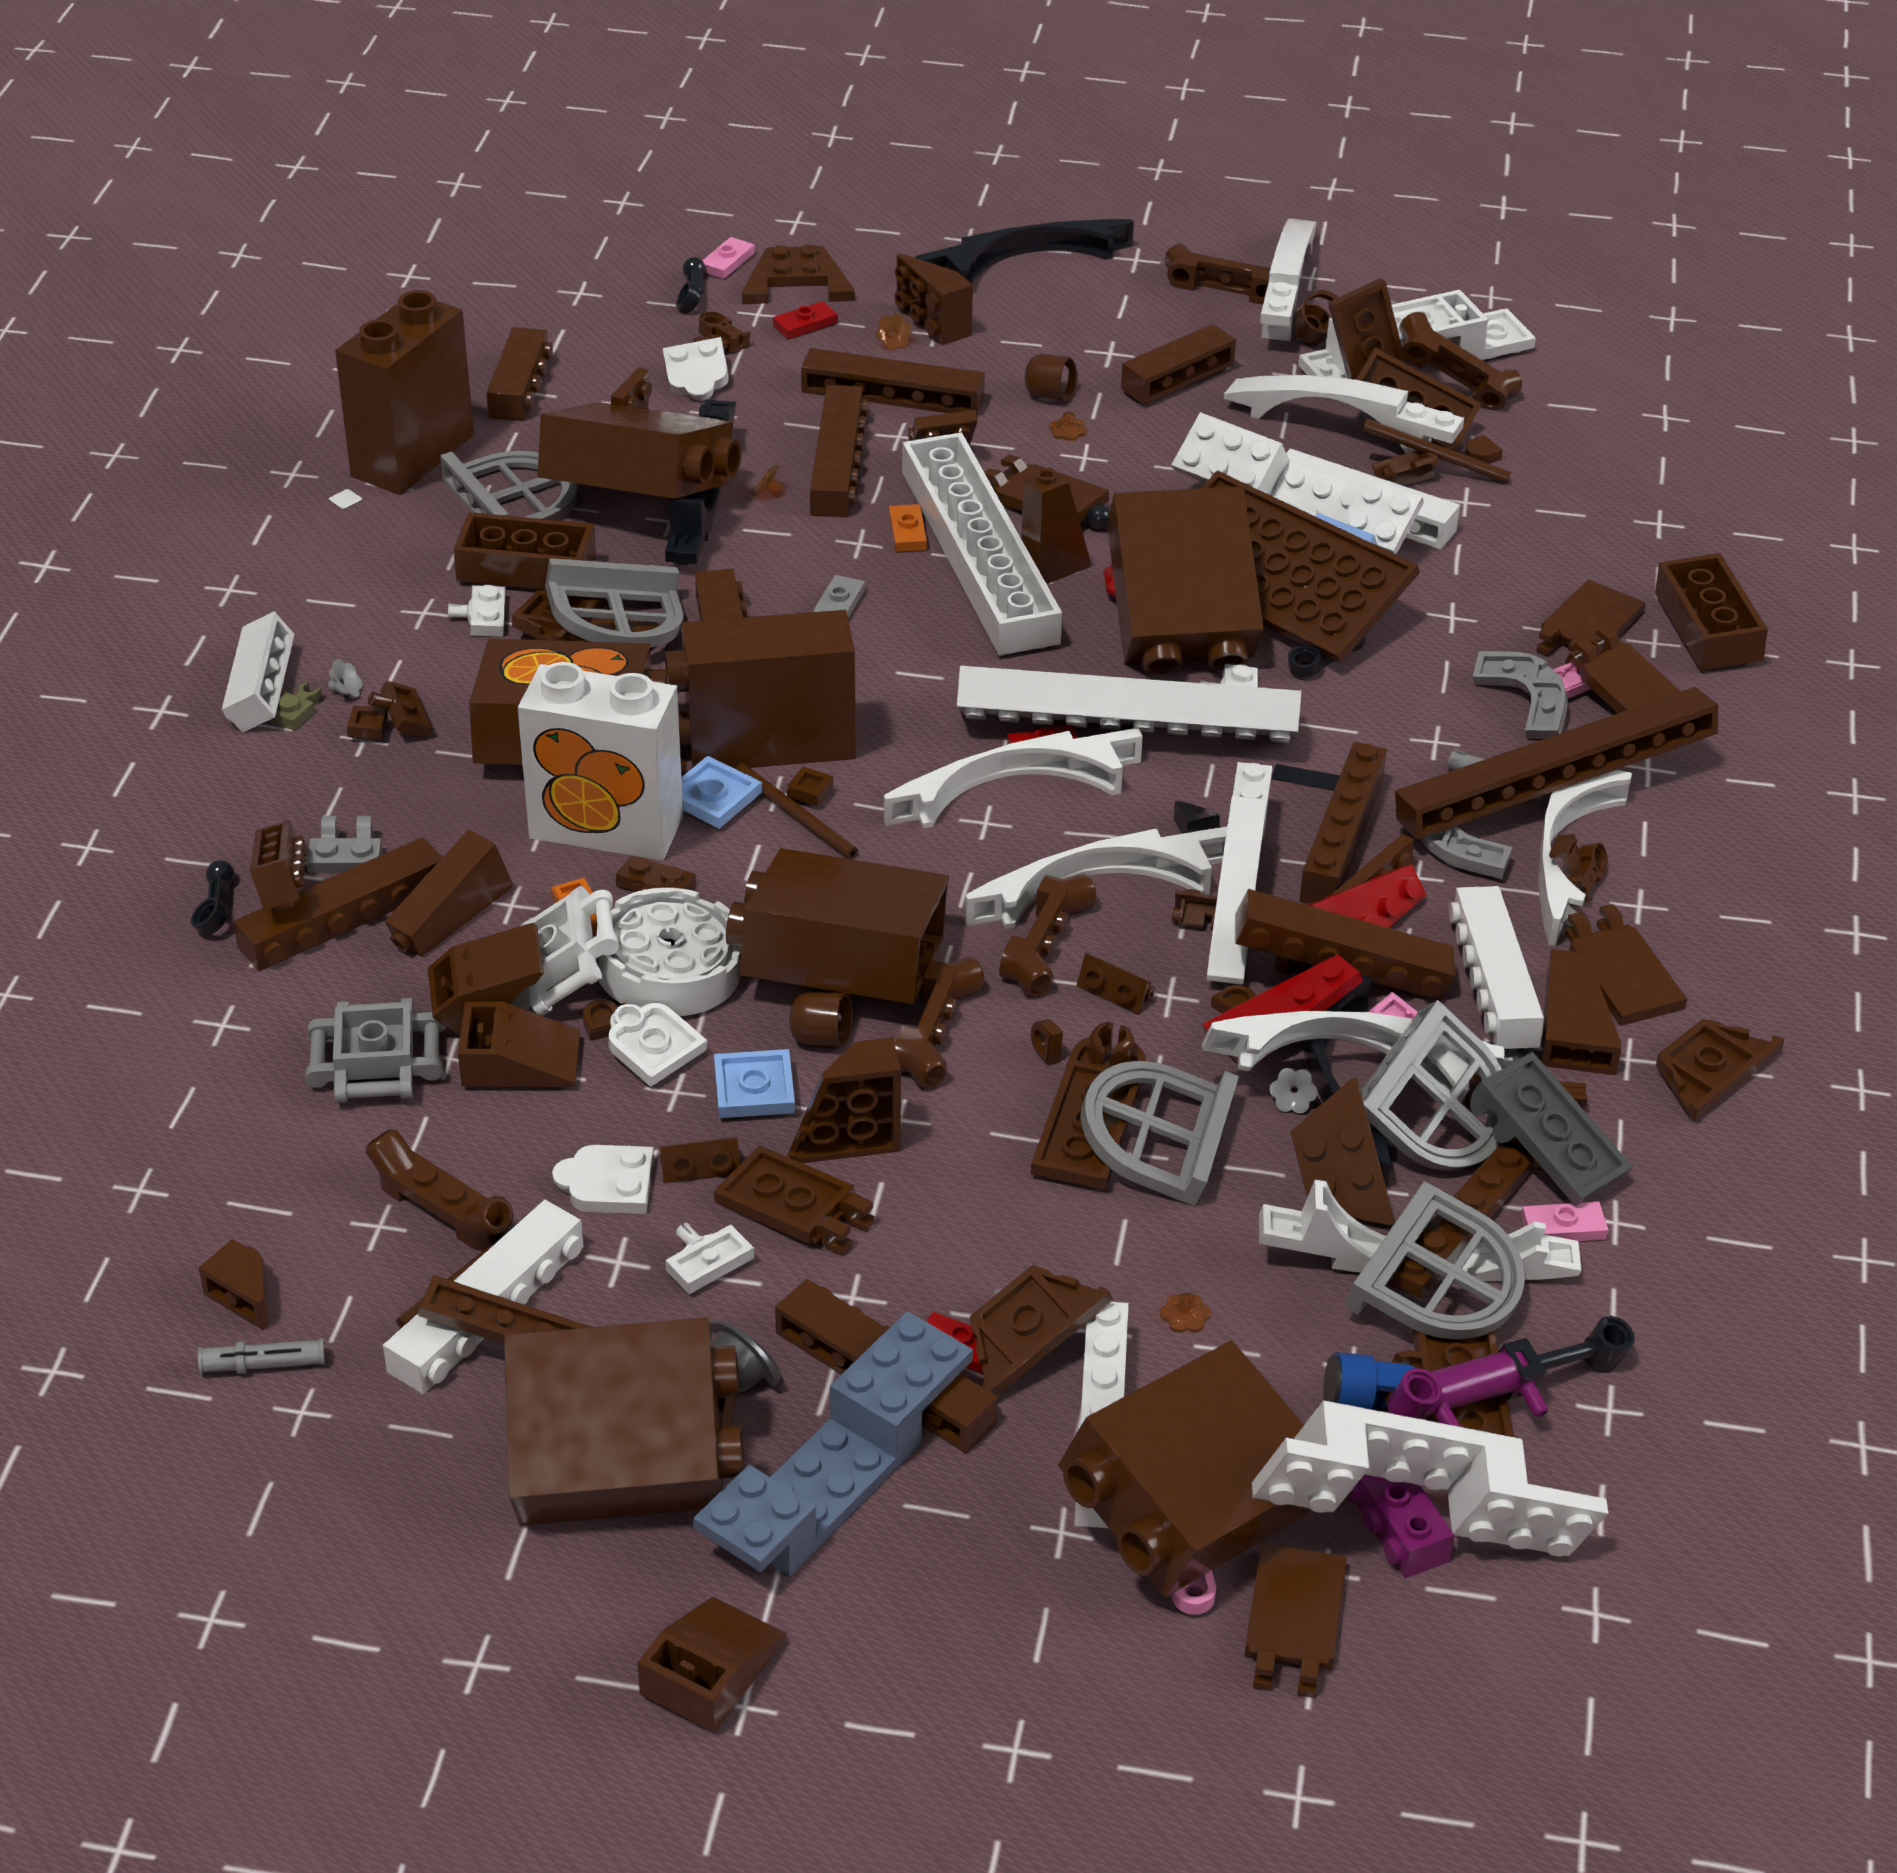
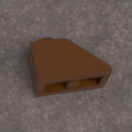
M231 1239L199 1267L203 1293L208 1298L264 1330L268 1326L267 1282L264 1259L255 1248L251 1246L246 1247L238 1241Z

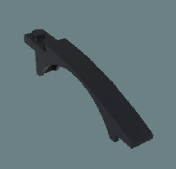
M1099 219L1052 222L1006 228L962 237L961 245L916 255L915 258L957 271L972 284L975 278L989 266L1003 259L1025 253L1066 251L1091 255L1104 260L1112 259V251L1133 246L1134 221L1132 219Z
M706 399L705 404L700 405L699 417L731 421L734 424L736 402ZM721 486L686 495L685 499L670 498V537L665 549V562H673L679 565L698 563L703 543L708 541Z
M1305 964V967H1300L1299 974L1313 967V965ZM1361 976L1363 979L1361 984L1325 1011H1367L1371 989L1370 976ZM1331 1039L1302 1040L1301 1043L1309 1073L1312 1076L1314 1085L1318 1089L1320 1099L1324 1103L1341 1088L1334 1079L1325 1057V1049ZM1370 1123L1387 1187L1391 1162L1397 1161V1150L1395 1147L1388 1145V1139Z

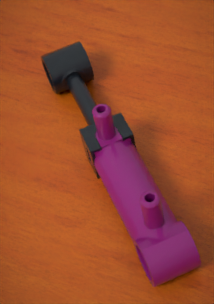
M1605 1316L1598 1321L1584 1342L1537 1355L1528 1338H1523L1503 1344L1498 1353L1432 1371L1420 1368L1411 1369L1405 1373L1389 1397L1388 1409L1391 1414L1425 1420L1427 1416L1435 1414L1439 1423L1461 1427L1451 1409L1505 1394L1508 1400L1523 1397L1534 1417L1539 1418L1547 1414L1549 1410L1536 1388L1547 1373V1369L1584 1360L1597 1371L1610 1372L1618 1366L1635 1342V1335L1629 1324L1621 1318Z

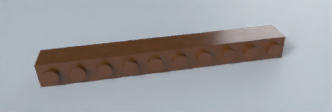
M1693 687L1395 790L1396 820L1416 839H1420L1718 734V704L1697 687Z

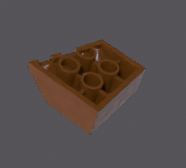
M893 1037L854 1042L822 1073L787 1157L800 1163H810L900 1152L901 1067Z

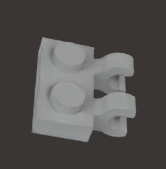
M322 816L321 838H310L307 857L308 873H342L382 855L381 838H374V829H371L372 816H357L356 838H339V829H336L337 816Z

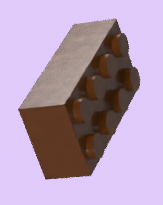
M468 512L453 549L456 581L470 582L472 584H493L504 587H525L535 590L545 589L549 558L581 561L595 560L594 524Z
M1721 553L1659 562L1655 594L1701 671L1763 661L1768 628Z

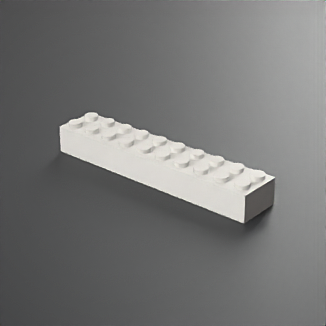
M962 432L902 442V474L918 504H920L930 527L998 655L1014 654L1016 652L1061 644L1062 611Z
M960 666L957 707L961 713H964L966 719L986 720V715H997L1000 718L999 721L1019 723L1020 717L1032 718L1033 724L1053 725V720H1064L1067 725H1073L1076 728H1087V722L1100 723V729L1120 730L1121 725H1131L1134 729L1139 728L1140 732L1154 733V727L1168 728L1167 734L1188 735V730L1201 731V736L1221 738L1222 732L1235 733V739L1255 740L1256 735L1269 736L1270 742L1289 743L1290 737L1296 738L1298 733L1301 691Z

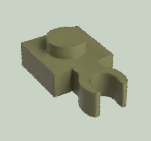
M304 682L298 687V692L295 695L285 692L279 698L275 718L268 721L295 731L315 713L314 705L322 700L321 687L318 686L314 691L310 692L309 682Z

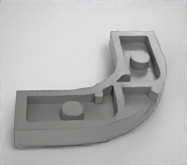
M1479 651L1473 673L1475 685L1518 687L1530 695L1531 707L1525 728L1527 739H1545L1562 733L1568 702L1566 690L1559 673L1557 674L1551 669L1545 660L1528 653Z
M1457 826L1420 838L1424 845L1448 866L1503 879L1513 848L1473 837Z

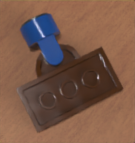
M1412 1329L1415 1351L1405 1350L1398 1352L1391 1363L1377 1362L1372 1355L1335 1352L1329 1358L1325 1369L1323 1383L1324 1401L1370 1410L1388 1408L1389 1397L1407 1371L1416 1368L1432 1371L1498 1353L1495 1330L1486 1335L1470 1339H1444ZM1505 1394L1451 1409L1463 1428L1514 1437L1508 1401ZM1435 1414L1429 1415L1425 1419L1439 1423Z

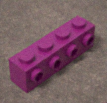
M1364 1474L1346 1496L1350 1502L1354 1501L1362 1513V1519L1367 1530L1370 1533L1374 1532L1382 1543L1384 1554L1389 1563L1392 1565L1396 1564L1405 1579L1450 1562L1455 1535L1420 1485L1407 1482H1391L1386 1478Z

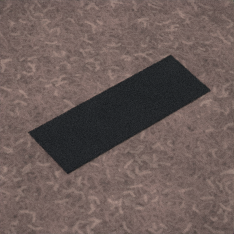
M1276 764L1271 779L1335 790L1340 775Z

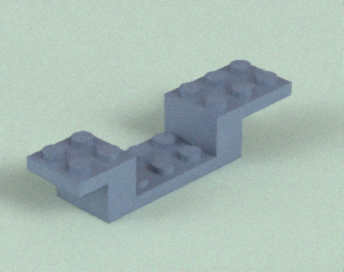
M907 1311L830 1385V1419L771 1477L749 1464L693 1518L694 1530L759 1572H762L771 1564L790 1577L922 1444V1411L973 1361V1349Z

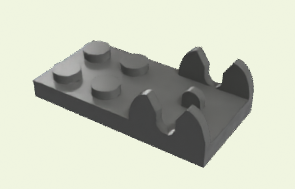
M1533 1052L1482 1080L1471 1096L1470 1106L1474 1116L1485 1115L1490 1110L1494 1111L1497 1115L1498 1120L1494 1126V1139L1500 1143H1505L1516 1137L1575 1206L1623 1178L1633 1168Z

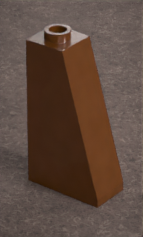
M1051 467L1023 477L1021 540L1046 584L1091 567L1090 557L1069 482Z
M469 829L385 920L392 935L390 940L398 949L403 952L410 950L422 957L511 889L514 884L495 843Z
M1551 949L1546 975L1541 1062L1546 1067L1616 1075L1622 1043L1588 953Z

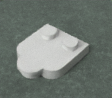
M721 337L663 348L669 385L674 394L681 396L690 395L693 400L704 401L712 396L714 390L720 389L727 384L729 375Z
M650 1003L641 1008L634 1004H624L619 1006L611 1016L608 1042L611 1053L650 1087L707 1050V1040L664 1004Z
M588 1145L578 1150L574 1158L564 1159L554 1166L552 1171L553 1181L562 1192L570 1194L572 1205L580 1211L646 1214L654 1149L653 1147Z

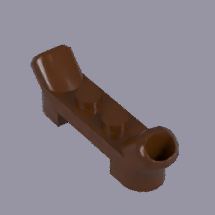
M1183 244L1173 245L1166 252L1164 260L1165 266L1168 268L1167 277L1175 287L1194 291L1198 285L1249 295V302L1263 305L1269 284L1271 267L1267 268L1191 253Z
M1413 312L1401 321L1399 330L1405 341L1402 348L1404 358L1420 369L1426 363H1429L1473 391L1471 398L1480 402L1482 407L1489 410L1501 409L1506 404L1507 398H1512L1520 392L1522 379L1515 369L1498 371L1432 329L1425 313Z
M1080 874L1060 879L1045 875L1037 889V919L1028 936L1022 938L1012 935L1007 943L1000 962L999 976L1017 981L1027 996L1036 997L1043 995L1052 986L1053 973L1044 958L1045 956H1051L1055 946L1057 933L1062 934L1064 932L1068 915L1094 906L1096 902V887L1089 876Z
M971 957L950 964L934 960L930 961L923 976V1003L927 1005L917 1029L902 1026L897 1036L895 1047L901 1072L910 1073L922 1088L938 1086L946 1077L947 1063L935 1047L936 1044L942 1045L944 1041L946 1020H952L954 1017L956 999L978 992L983 987L984 973L982 967L977 960Z
M389 1129L377 1136L366 1146L365 1153L378 1170L381 1188L385 1193L399 1202L408 1197L455 1227L456 1238L475 1250L484 1251L503 1236L504 1230L512 1223L514 1217L513 1208L507 1199L503 1196L487 1198L411 1150L398 1130Z

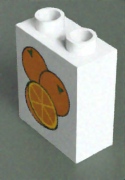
M557 662L550 665L540 664L518 705L529 838L664 861L683 818L677 686L652 682L647 676L639 673L613 676L583 671L578 665L569 662Z

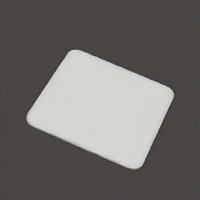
M346 489L330 497L329 500L340 508L345 509L361 501L362 498L351 490Z

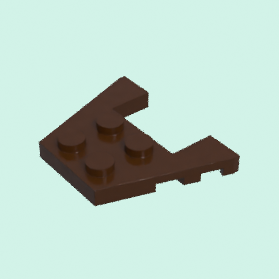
M810 244L802 247L778 245L766 248L742 291V304H768V287L827 286L829 302L855 301V289L823 246Z

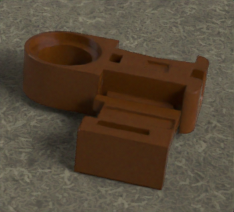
M704 312L700 314L698 331L705 337H696L693 342L721 337L723 349L729 345V352L749 347L750 331L743 332L732 326V320L721 313Z
M1575 834L1559 835L1549 852L1550 859L1559 857L1563 859V865L1566 866L1568 873L1571 874V876H1566V878L1586 894L1584 902L1591 901L1589 894L1593 883L1602 880L1608 867L1607 851L1600 842L1582 844L1578 849V841Z

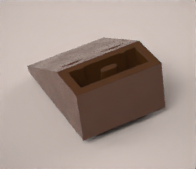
M897 254V267L895 268L897 279L896 305L941 345L972 336L973 285L957 271L905 254Z
M529 923L453 946L428 967L433 1018L460 1035L465 1001H503L511 1004L529 986L535 985L544 975L537 925Z
M465 1001L458 1049L461 1086L575 1087L580 1030L503 1001Z
M711 1597L662 1630L639 1659L637 1666L640 1695L715 1733L787 1638V1633L715 1597Z

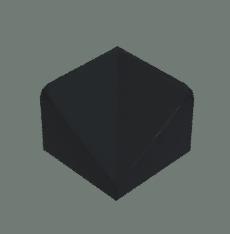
M1175 801L1174 821L1182 834L1219 828L1220 816L1217 812L1186 802Z

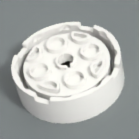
M652 888L634 892L620 898L615 902V908L611 910L613 932L618 936L619 949L612 955H601L596 958V964L602 973L599 983L612 998L623 1005L634 1004L641 1008L650 1003H661L668 1006L679 1016L701 1013L720 1005L733 994L741 978V947L726 944V925L730 909L719 901L712 904L700 899L699 892L680 888ZM664 939H673L675 942L674 946H671V942Z

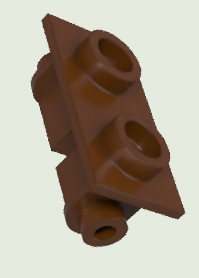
M1413 451L1371 465L1375 477L1402 486H1408L1434 478L1432 470L1438 465L1439 460L1436 454Z
M1195 889L1176 890L1172 921L1178 922V926L1203 929L1205 917L1212 918L1210 930H1213L1217 896L1205 895L1203 892Z
M1088 952L1085 953L1076 986L1140 1014L1144 999L1151 1000L1154 996L1155 987L1151 986V981Z
M737 1137L662 1145L659 1150L663 1183L730 1175L740 1165Z

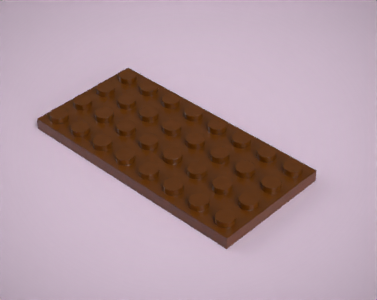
M1217 470L1202 488L1244 486L1263 626L1301 645L1313 646L1320 651L1321 655L1341 664L1420 574L1418 565Z

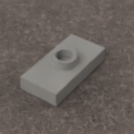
M834 575L813 612L847 610L849 618L865 592V581Z

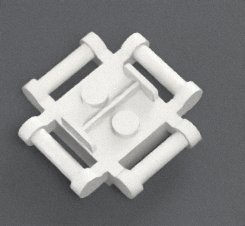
M579 886L571 891L569 895L534 918L531 917L522 923L521 926L529 923L537 925L544 975L535 985L529 986L519 994L511 1005L524 1010H528L532 1006L538 1015L544 1016L552 1010V1005L585 984H593L602 978L601 970L596 964V958L601 955H612L619 949L618 936L613 932L610 911L613 908V898L609 891L597 890L589 894L583 886ZM596 913L599 935L593 938L590 916Z

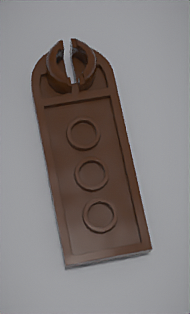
M1105 1022L1096 1026L1089 1037L1078 1042L1073 1048L1031 1163V1174L1103 1190L1107 1189L1113 1170L1096 1155L1088 1143L1081 1124V1107L1091 1083L1104 1070L1120 1063L1146 1061L1143 1050L1134 1043V1036L1125 1025L1120 1026L1118 1043L1116 1048L1112 1049L1110 1061H1107L1112 1048L1113 1023ZM1142 1083L1121 1086L1107 1097L1134 1108ZM1103 1112V1120L1107 1131L1121 1147L1129 1122Z

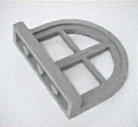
M452 452L440 455L443 482L473 513L509 516L499 503L523 495L538 511L525 517L561 521L573 510L577 503V483L545 478H536L522 483L509 469L525 467L538 470V452H500L464 464ZM500 470L514 486L490 494L475 478ZM560 483L562 488L559 498L548 508L532 493Z
M549 558L545 589L551 611L556 621L574 635L591 642L650 643V648L674 640L681 631L684 613L676 591L679 579L677 567ZM567 596L607 598L610 610L570 607ZM621 599L661 602L664 614L624 611ZM580 617L613 619L617 631L593 625ZM627 620L663 622V624L651 630L631 632Z
M1437 1000L1417 1012L1361 1090L1369 1122L1407 1157L1425 1167L1440 1171H1458L1471 1167L1489 1157L1501 1144L1494 1139V1126L1498 1119L1495 1112L1490 1110L1484 1125L1457 1100V1097L1476 1070L1479 1072L1482 1080L1502 1068L1490 1049ZM1441 1034L1471 1061L1450 1092L1420 1065ZM1410 1078L1440 1104V1107L1419 1137L1389 1110V1107ZM1447 1112L1477 1139L1471 1145L1461 1149H1443L1427 1143V1140Z
M1131 1061L1114 1065L1100 1073L1087 1091L1081 1107L1083 1132L1096 1155L1119 1175L1137 1184L1195 1206L1208 1181L1239 1076L1224 1071L1219 1084L1216 1085L1174 1067L1156 1062ZM1133 1083L1154 1084L1146 1112L1110 1099L1107 1096L1115 1089ZM1162 1086L1202 1101L1193 1131L1153 1116ZM1103 1112L1140 1126L1132 1155L1125 1152L1110 1136L1103 1120ZM1148 1130L1188 1145L1179 1176L1139 1160Z
M1424 1181L1353 1283L1344 1307L1359 1315L1366 1303L1404 1325L1430 1336L1444 1339L1475 1338L1496 1330L1513 1314L1524 1289V1266L1520 1253L1512 1239L1497 1223L1476 1209ZM1435 1213L1474 1235L1455 1264L1415 1243ZM1480 1241L1491 1250L1499 1264L1502 1275L1501 1291L1462 1269ZM1406 1256L1445 1278L1425 1308L1385 1287ZM1452 1283L1490 1303L1485 1309L1468 1315L1455 1316L1434 1312Z

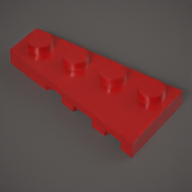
M1411 864L1398 867L1371 878L1367 882L1356 884L1347 890L1329 895L1320 901L1307 905L1389 928L1427 894Z
M1337 954L1201 1025L1207 1034L1212 1022L1256 1015L1299 1011H1325L1361 984L1363 979L1357 969ZM1232 1056L1238 1062V1057Z

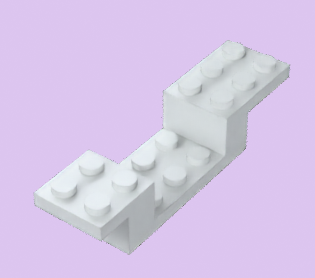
M1461 290L1392 305L1402 348L1405 341L1399 330V325L1407 315L1413 312L1425 313L1435 332L1480 360L1493 359L1510 353H1519L1535 347L1536 338L1507 308L1483 314ZM1330 318L1326 349L1299 355L1298 365L1307 375L1348 379L1333 321Z
M1201 412L1171 464L1174 471L1205 483L1218 470L1315 517L1320 513L1371 533L1375 536L1377 546L1394 554H1397L1424 504L1422 496L1365 475L1360 487L1290 461L1282 443Z
M1324 1400L1294 1439L1286 1438L1252 1482L1253 1498L1268 1500L1276 1505L1289 1504L1310 1508L1315 1512L1332 1513L1364 1474L1386 1478L1391 1482L1423 1485L1432 1490L1444 1489L1448 1492L1451 1528L1454 1535L1467 1537L1476 1542L1489 1541L1505 1544L1514 1549H1532L1548 1552L1552 1556H1570L1608 1515L1607 1500L1605 1498L1528 1484L1522 1439Z

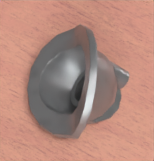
M715 1320L710 1323L711 1332L716 1335L714 1346L736 1345L740 1393L750 1389L762 1378L773 1387L780 1381L779 1367L771 1355L759 1343L726 1321Z

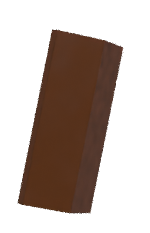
M1374 348L1356 379L1408 391L1407 402L1420 403L1431 409L1448 411L1453 415L1463 417V429L1453 443L1434 438L1431 441L1453 451L1457 450L1482 405L1480 402L1377 348Z

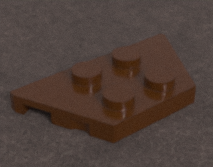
M538 590L512 614V627L538 640L570 641L575 636L562 627L554 618L546 590ZM567 596L569 605L573 608L603 609L608 604L607 598ZM580 617L587 622H589L592 619L589 617Z
M1702 1019L1658 1054L1656 1066L1689 1116L1697 1120L1782 1051L1784 1039L1774 1035L1771 1042L1749 1037V1029L1737 1026L1729 1027L1720 1022Z
M1357 1077L1352 1078L1290 1131L1306 1195L1308 1197L1314 1180L1326 1181L1338 1204L1351 1217L1393 1225L1396 1221L1359 1080Z
M1034 1265L1030 1266L970 1316L972 1331L977 1342L978 1361L981 1364L984 1377L983 1386L988 1388L993 1395L998 1396L1114 1300L1111 1293L1104 1287L1099 1286L1097 1290L1080 1284L1078 1279L1066 1275H1053L1047 1269Z

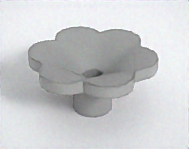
M340 659L335 660L332 663V669L329 671L331 680L328 682L330 690L334 693L339 692L341 695H348L352 699L357 698L363 683L359 676L356 675V669L350 663H344Z
M1284 1068L1279 1072L1278 1080L1271 1083L1270 1093L1276 1098V1106L1280 1111L1288 1112L1293 1110L1301 1114L1308 1110L1309 1102L1316 1099L1318 1089L1311 1083L1312 1076L1307 1070L1300 1069L1294 1071L1291 1068ZM1293 1086L1298 1088L1297 1092L1292 1091Z

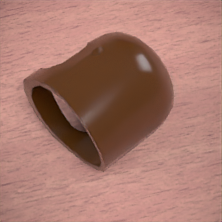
M1319 290L1314 292L1296 310L1293 316L1292 328L1295 335L1301 341L1308 344H1318L1327 339L1328 323L1331 318L1329 313L1319 305L1307 303L1316 297L1325 298L1328 301L1338 298L1337 295L1330 291Z
M1036 355L1030 359L1026 366L1025 385L1027 390L1036 397L1071 401L1075 395L1078 383L1076 364L1068 356ZM1065 365L1068 368L1069 375L1067 387L1063 395L1061 392V377Z
M806 992L799 995L791 1005L789 1013L790 1031L792 1036L803 1045L843 1047L852 1030L853 1001L849 993ZM841 1002V1030L838 1033V1010Z

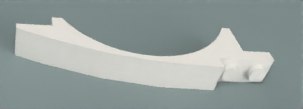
M1289 218L1282 230L1270 269L1269 284L1261 311L1260 324H1263L1261 338L1291 341L1293 316L1295 314L1305 255H1311L1313 239L1317 227L1316 221Z
M1313 375L1256 376L1236 379L1224 393V399L1250 406L1251 417L1260 419L1274 406L1291 399L1301 397L1330 398L1350 404L1364 411L1383 425L1429 442L1434 438L1453 443L1463 429L1464 424L1463 417L1453 415L1451 412L1438 411L1425 407L1420 403L1407 402L1408 391L1353 379ZM1401 445L1406 454L1413 451H1417L1415 449Z
M1139 728L1073 739L1070 731L1011 743L958 760L907 782L885 794L884 823L887 826L919 820L923 829L933 827L942 810L960 794L982 783L1017 775L1065 777L1087 783L1110 795L1121 794L1122 766L1141 763L1143 736Z
M1242 762L1237 764L1207 971L1208 981L1243 985L1248 947L1235 944V913L1247 890H1255L1272 775V766Z
M1616 769L1559 789L1551 794L1545 814L1538 872L1542 921L1548 945L1556 947L1564 924L1572 926L1567 920L1568 915L1577 912L1568 903L1582 906L1586 895L1566 878L1555 859H1550L1551 843L1556 835L1574 820L1597 810L1625 806L1632 777L1630 772Z
M1227 826L1160 837L1156 828L1096 841L1040 859L994 879L966 894L965 923L967 926L1001 920L1005 929L1016 928L1024 911L1037 899V889L1045 875L1066 879L1080 874L1087 876L1107 873L1138 874L1163 879L1186 889H1195L1203 892L1205 895H1210L1211 865L1222 863Z
M1299 1011L1239 1017L1212 1022L1202 1043V1050L1238 1057V1069L1250 1071L1259 1060L1282 1046L1309 1039L1347 1040L1388 1054L1413 1018L1369 1012ZM1442 1034L1420 1065L1450 1092L1471 1061ZM1482 1041L1490 1049L1501 1066L1505 1059L1504 1047ZM1477 1070L1474 1075H1480ZM1469 1082L1457 1097L1460 1103L1469 1091Z
M1314 1180L1302 1211L1263 1204L1259 1213V1244L1332 1257V1269L1361 1273L1386 1237L1367 1228L1351 1217L1338 1204L1326 1181ZM1534 1221L1520 1230L1508 1234L1520 1253L1524 1266L1525 1280L1579 1276L1581 1273L1579 1242L1544 1235L1546 1223ZM1483 1242L1479 1243L1462 1269L1484 1282L1502 1281L1501 1270L1495 1256ZM1462 1252L1457 1256V1258L1452 1262V1264L1456 1263ZM1440 1276L1437 1280L1444 1281L1445 1278Z

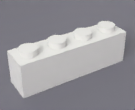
M275 611L242 627L222 706V711L227 720L234 723L242 733L275 718L294 633Z

